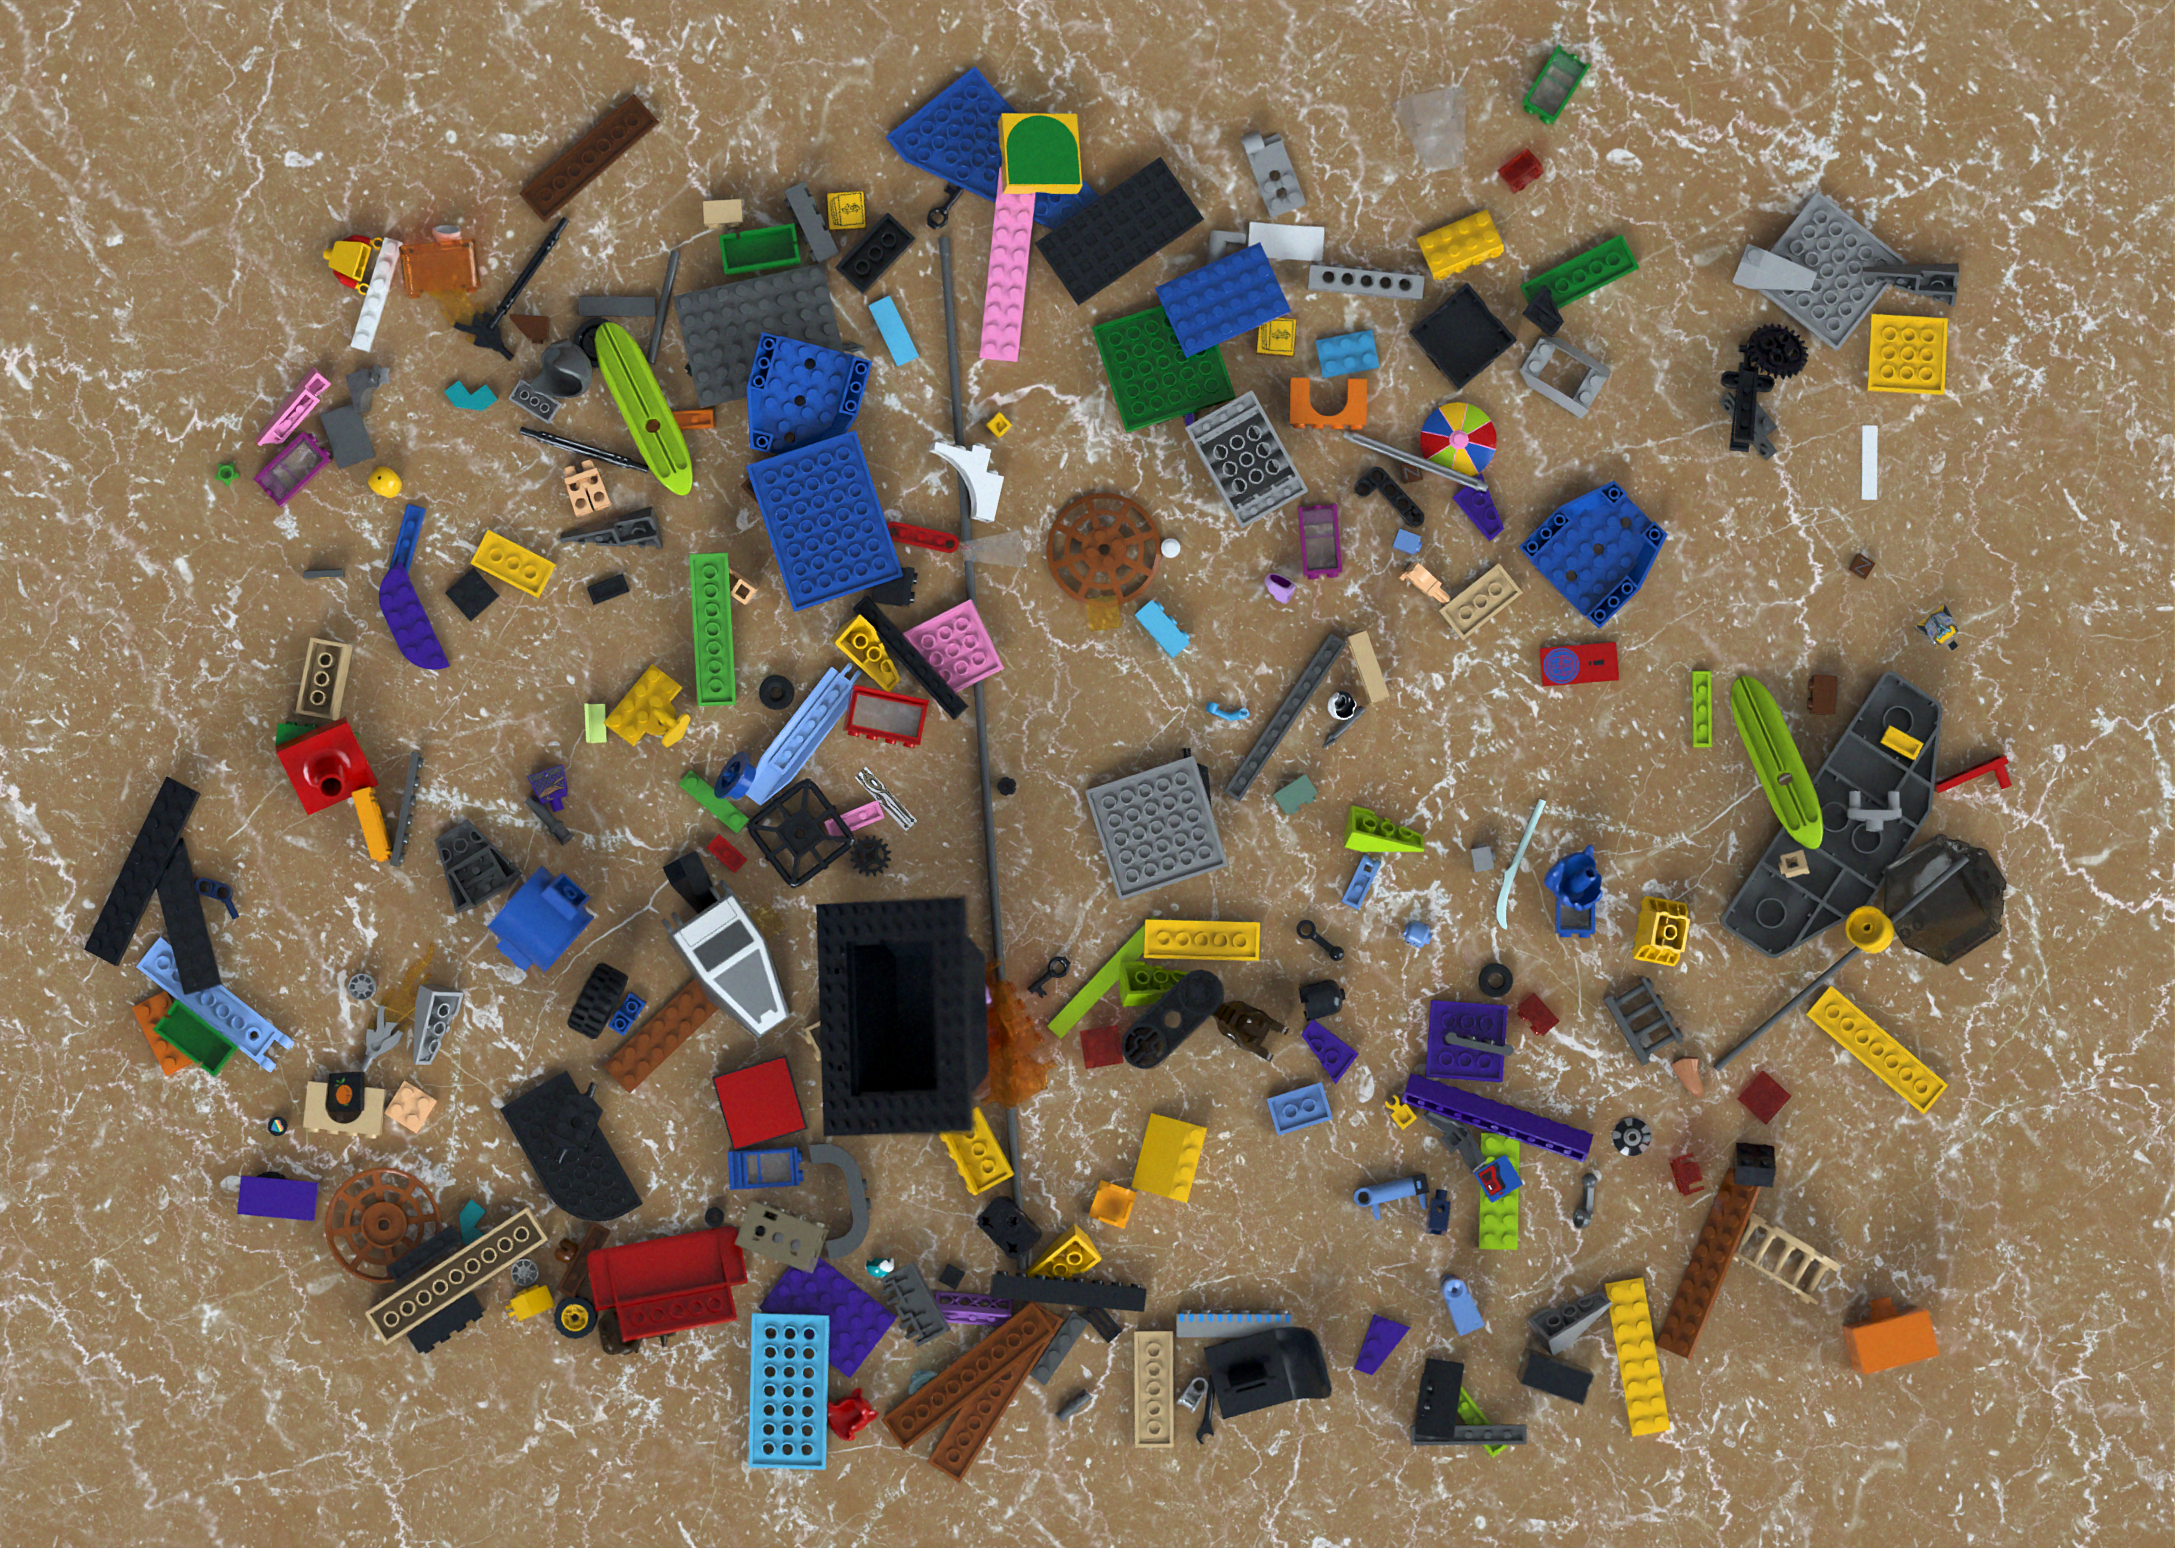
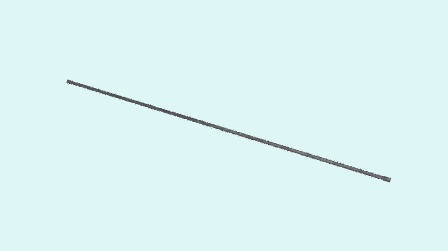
M950 237L938 238L942 269L955 445L965 447L950 262ZM957 471L967 601L971 599L977 609L968 488L964 479ZM982 679L973 684L1009 1156L1010 1167L1014 1173L1011 1176L1013 1202L1023 1211ZM1014 1216L1015 1225L1018 1223L1016 1216ZM1028 1253L1022 1258L1016 1259L1017 1269H1029Z

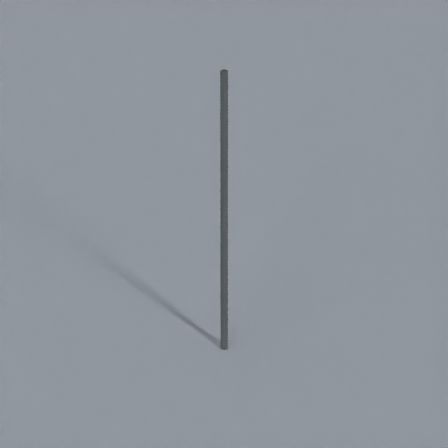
M1963 855L1889 917L1892 924L1897 922L1969 861L1967 857ZM1855 946L1713 1065L1717 1072L1862 950Z

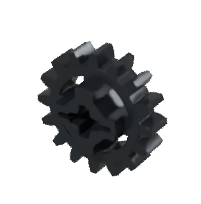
M874 835L872 840L865 836V841L859 838L858 842L860 844H853L856 850L850 851V854L854 855V858L850 859V861L856 862L853 868L859 867V874L865 871L866 877L870 873H873V876L876 877L877 871L883 874L882 868L889 867L886 861H891V858L887 857L891 851H886L885 849L888 847V844H881L882 838L876 841V836ZM868 843L874 844L872 848L865 849L862 847ZM880 848L884 854L883 860L879 858L878 851ZM874 851L875 860L871 859L867 862L868 857L866 853ZM858 852L863 856L862 864L859 863ZM876 863L879 865L877 868L867 869L870 864Z

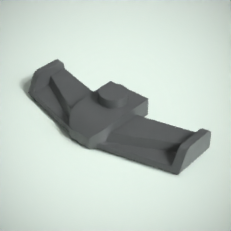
M1427 1111L1420 1117L1444 1133L1439 1141L1451 1154L1457 1149L1459 1150L1471 1175L1486 1163L1483 1154L1471 1135V1131L1465 1124L1431 1111Z

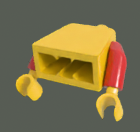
M354 234L344 238L342 241H336L333 249L326 248L323 257L329 260L328 267L333 269L334 276L341 284L352 289L356 288L360 294L366 295L360 291V287L365 285L369 288V286L365 283L359 284L358 281L361 282L371 248L374 250H381L382 248L375 246L374 242H382V239L376 237L371 240L370 237Z

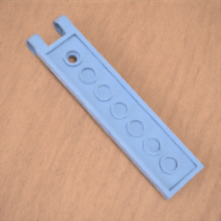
M162 937L158 938L136 966L173 997L180 1000L238 1045L239 1049L270 1073L276 1067V1064L266 1057L264 1053L274 1040L288 1050L294 1044L290 1037L282 1033L223 985L185 996L171 944ZM256 1031L258 1034L255 1039L251 1038V1032Z

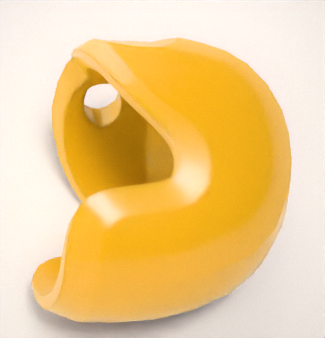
M386 466L375 468L368 479L370 488L375 493L387 498L395 497L402 487V481L398 475Z

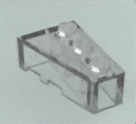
M1020 530L960 543L965 562L1028 568Z

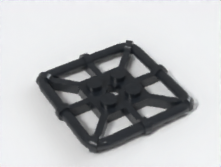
M810 778L798 782L780 797H775L773 802L753 816L746 826L750 836L765 854L767 862L770 861L782 879L791 888L795 889L805 884L823 869L829 868V865L847 852L855 844L856 840L852 831L836 811L835 805L832 806L820 788ZM804 788L801 809L791 816L783 806V803ZM810 789L826 809L816 819L807 810ZM777 808L787 819L778 827L757 824ZM830 815L846 837L826 835L818 823ZM798 828L805 830L804 838L796 836ZM756 830L775 832L783 844L774 851H771ZM823 840L845 842L825 859L821 857L815 848ZM786 847L794 857L792 878L776 858V855ZM810 851L819 863L798 878L800 858Z

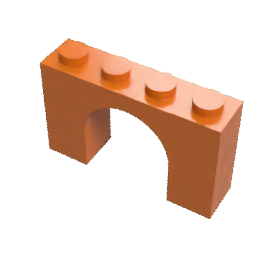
M1290 378L1289 425H1293L1294 429H1304L1305 426H1312V429H1324V426H1331V429L1341 430L1343 426H1350L1351 430H1362V427H1366L1367 379H1348L1345 408L1337 415L1323 416L1317 413L1311 406L1309 399L1310 378Z

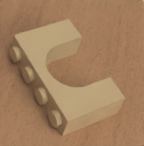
M308 1081L303 1127L308 1128V1132L319 1133V1129L327 1130V1134L338 1135V1131L346 1132V1136L356 1137L358 1133L365 1134V1138L374 1139L377 1138V1135H382L387 1089L365 1087L364 1111L355 1121L341 1123L336 1121L328 1111L329 1083Z

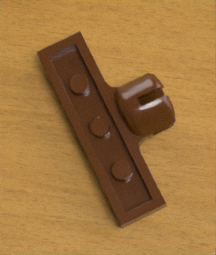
M593 1222L580 1244H576L567 1238L560 1241V1247L567 1252L556 1248L554 1256L557 1260L566 1264L568 1268L556 1288L557 1291L572 1299L575 1298L589 1272L587 1256L594 1250L602 1249L611 1232L609 1229Z

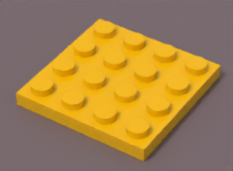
M1871 314L1867 391L1944 395L1948 318Z

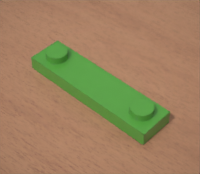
M692 770L678 784L736 834L750 820L725 798H716L714 789Z

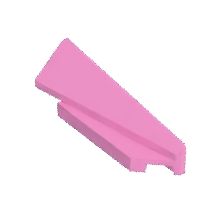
M314 366L255 438L259 446L265 443H283L320 401L317 396L329 387L331 383Z

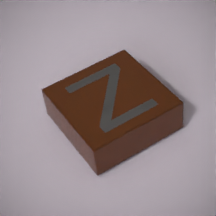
M1408 463L1400 465L1404 484L1423 480L1421 468Z
M1859 553L1849 570L1866 580L1876 563Z

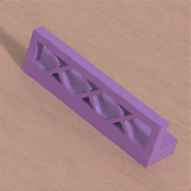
M936 1291V1302L947 1322L1001 1327L1012 1318L1013 1299L989 1297L990 1295ZM940 1298L949 1299L951 1302L948 1304H940L939 1300ZM961 1300H967L970 1304L964 1306L961 1305L959 1302ZM982 1301L987 1302L989 1305L987 1307H980L978 1303ZM1000 1303L1009 1304L1008 1309H1001L997 1305Z

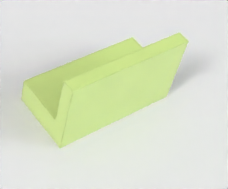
M584 704L586 742H607V726L603 723L606 720V704Z

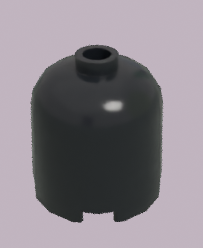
M1325 979L1299 984L1300 1001L1305 1003L1306 1011H1303L1306 1021L1331 1016L1342 1009V1000L1346 999L1343 988H1339L1334 980Z

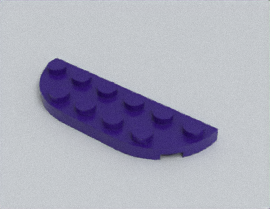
M403 563L396 564L387 572L382 580L379 590V603L400 651L407 660L424 669L437 670L449 667L450 664Z

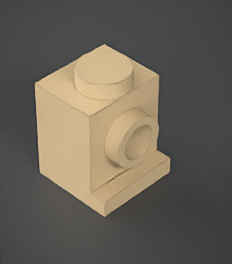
M1803 850L1781 856L1782 862L1779 863L1781 874L1785 873L1786 878L1804 873L1809 874ZM1793 864L1797 865V867L1790 868Z

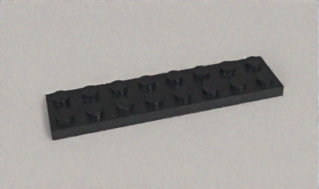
M182 837L179 839L156 889L183 993L186 996L220 986L222 981L199 893L195 888L196 882L186 843Z

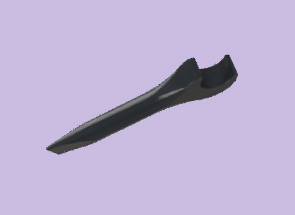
M1209 1375L1204 1418L1196 1435L1197 1440L1202 1445L1204 1444L1202 1442L1204 1434L1209 1433L1214 1436L1212 1410L1215 1388L1211 1375Z

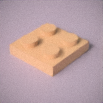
M404 1080L384 1114L413 1132L418 1133L437 1100Z

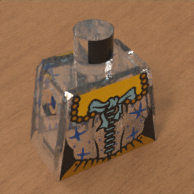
M1946 604L1941 605L1914 626V629L1935 648L1944 644L1951 652L1959 646L1953 638L1959 632V628Z

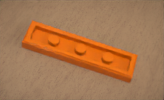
M714 409L671 411L680 431L715 428ZM655 419L650 420L646 425L647 431L650 433L657 432L660 429V423Z

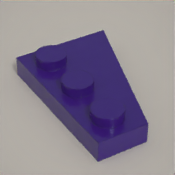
M1374 1314L1354 1369L1373 1375L1410 1327Z

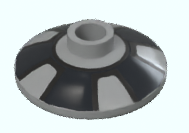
M1626 1118L1615 1126L1612 1139L1614 1146L1620 1153L1626 1156H1637L1649 1147L1651 1133L1648 1126L1642 1120ZM1632 1133L1636 1135L1634 1141L1629 1139V1135Z

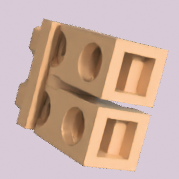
M591 459L581 463L584 470L582 473L577 474L574 465L564 468L566 476L564 480L577 518L594 512L587 493H589L595 511L612 506L597 467L595 468Z

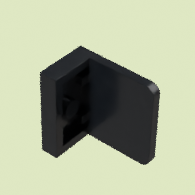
M901 568L903 577L875 585L872 597L873 602L910 608V603H914L915 592L912 591L913 584H917L918 578L915 568Z

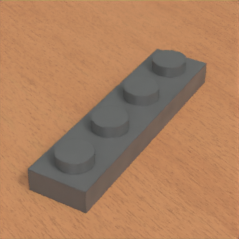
M1073 1311L1029 1375L1043 1385H1046L1089 1321Z

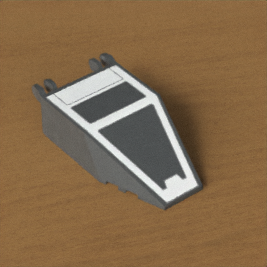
M724 880L719 881L720 886L727 895L721 898L716 888L710 887V891L717 900L710 907L684 924L678 915L673 912L671 914L672 918L679 926L674 931L668 920L664 918L661 921L668 933V942L708 1000L754 1036L760 1038L788 1019L790 1014L775 962L765 937Z

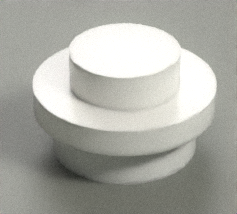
M1166 539L1161 545V551L1164 556L1173 558L1179 554L1180 545L1175 539Z

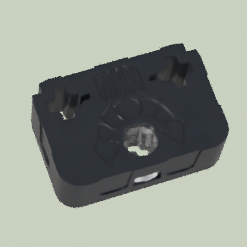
M1008 1196L994 1198L990 1205L977 1217L979 1221L977 1225L1011 1259L1022 1258L1042 1236L1041 1229ZM1013 1217H1017V1224H1014Z

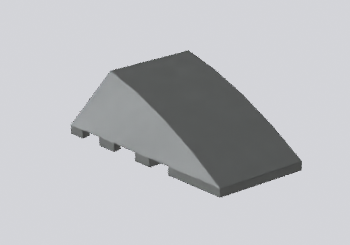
M468 819L435 839L456 914L477 908L508 889L522 874Z

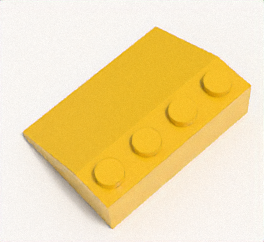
M1151 1113L1131 1187L1187 1203L1207 1128Z

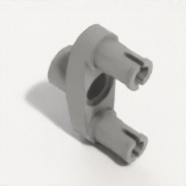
M1850 791L1847 817L1866 821V831H1883V821L1902 817L1899 792H1888V809L1863 810L1861 808V792Z

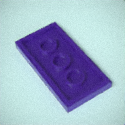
M241 1176L237 1214L315 1221L319 1182Z

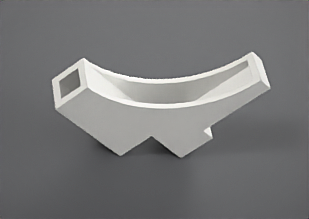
M937 440V442L930 444L929 452L935 453L950 462L964 479L971 499L970 518L986 523L993 522L1004 477L999 476V473L996 471L987 470L991 450L987 449L986 445L980 443L969 446L967 451L966 447L959 445L952 447L948 445V442Z

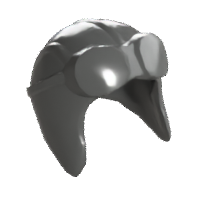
M568 338L551 343L542 353L540 359L542 369L540 374L532 380L530 384L531 390L541 395L563 399L583 395L589 389L592 379V366L588 356Z

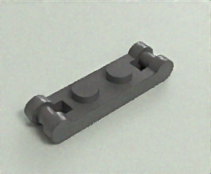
M1453 1032L1445 1035V1041L1453 1045L1510 1056L1514 1052V1048L1510 1044H1505L1501 1047L1496 1046L1495 1041L1484 1039L1482 1043L1476 1041L1477 1037L1465 1035V1039L1457 1037Z

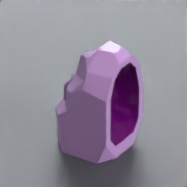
M1275 573L1268 574L1264 580L1266 587L1274 598L1281 603L1287 604L1296 588L1293 582Z

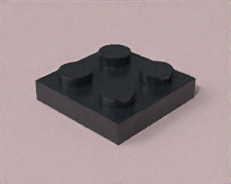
M474 567L445 592L471 622L500 597Z

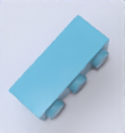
M1151 600L1134 617L1173 659L1190 644L1188 641L1190 637L1183 629L1179 631L1175 626L1177 622L1171 615L1167 617L1162 612L1164 607L1158 601L1154 603Z

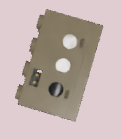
M759 1199L757 1203L751 1201L735 1245L813 1274L829 1230L824 1229L825 1224L812 1219L810 1223L806 1222L808 1218L796 1213L790 1216V1211L778 1206L772 1209V1204Z

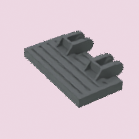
M915 1261L881 1279L884 1286L892 1283V1286L881 1291L882 1295H886L894 1289L898 1296L889 1299L886 1302L889 1306L901 1300V1303L897 1304L895 1308L902 1321L910 1317V1320L899 1325L900 1329H905L912 1323L916 1328L915 1331H911L904 1336L906 1340L919 1334V1337L913 1340L916 1347H919L951 1330Z

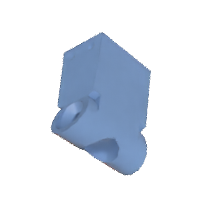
M1455 1274L1443 1276L1439 1287L1456 1332L1462 1336L1485 1326L1464 1282Z

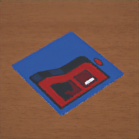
M1506 1155L1474 1173L1491 1203L1523 1185Z

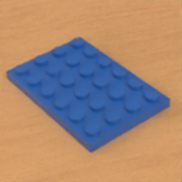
M1260 242L1155 287L1185 358L1291 313Z

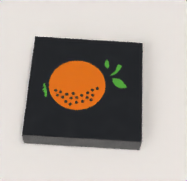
M364 1072L329 1073V1112L364 1111Z

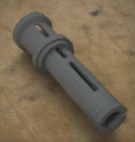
M534 794L525 801V804L547 825L549 833L554 834L558 838L562 846L573 838L575 834L573 832L570 833L563 825V822L557 820Z

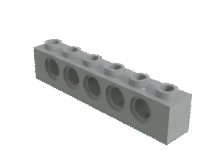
M1314 262V265H1310L1307 290L1422 301L1425 276H1420L1421 273L1409 272L1408 275L1401 274L1402 271L1390 270V273L1382 272L1383 269L1371 268V271L1363 270L1364 267L1352 266V269L1344 268V265L1333 264V267L1325 266V263ZM1325 273L1333 275L1331 282L1324 281L1323 275ZM1350 275L1352 282L1345 284L1342 281V276ZM1369 277L1371 284L1364 286L1361 283V278ZM1381 279H1388L1390 286L1387 288L1380 285ZM1402 280L1407 281L1409 288L1406 290L1401 289L1399 282Z

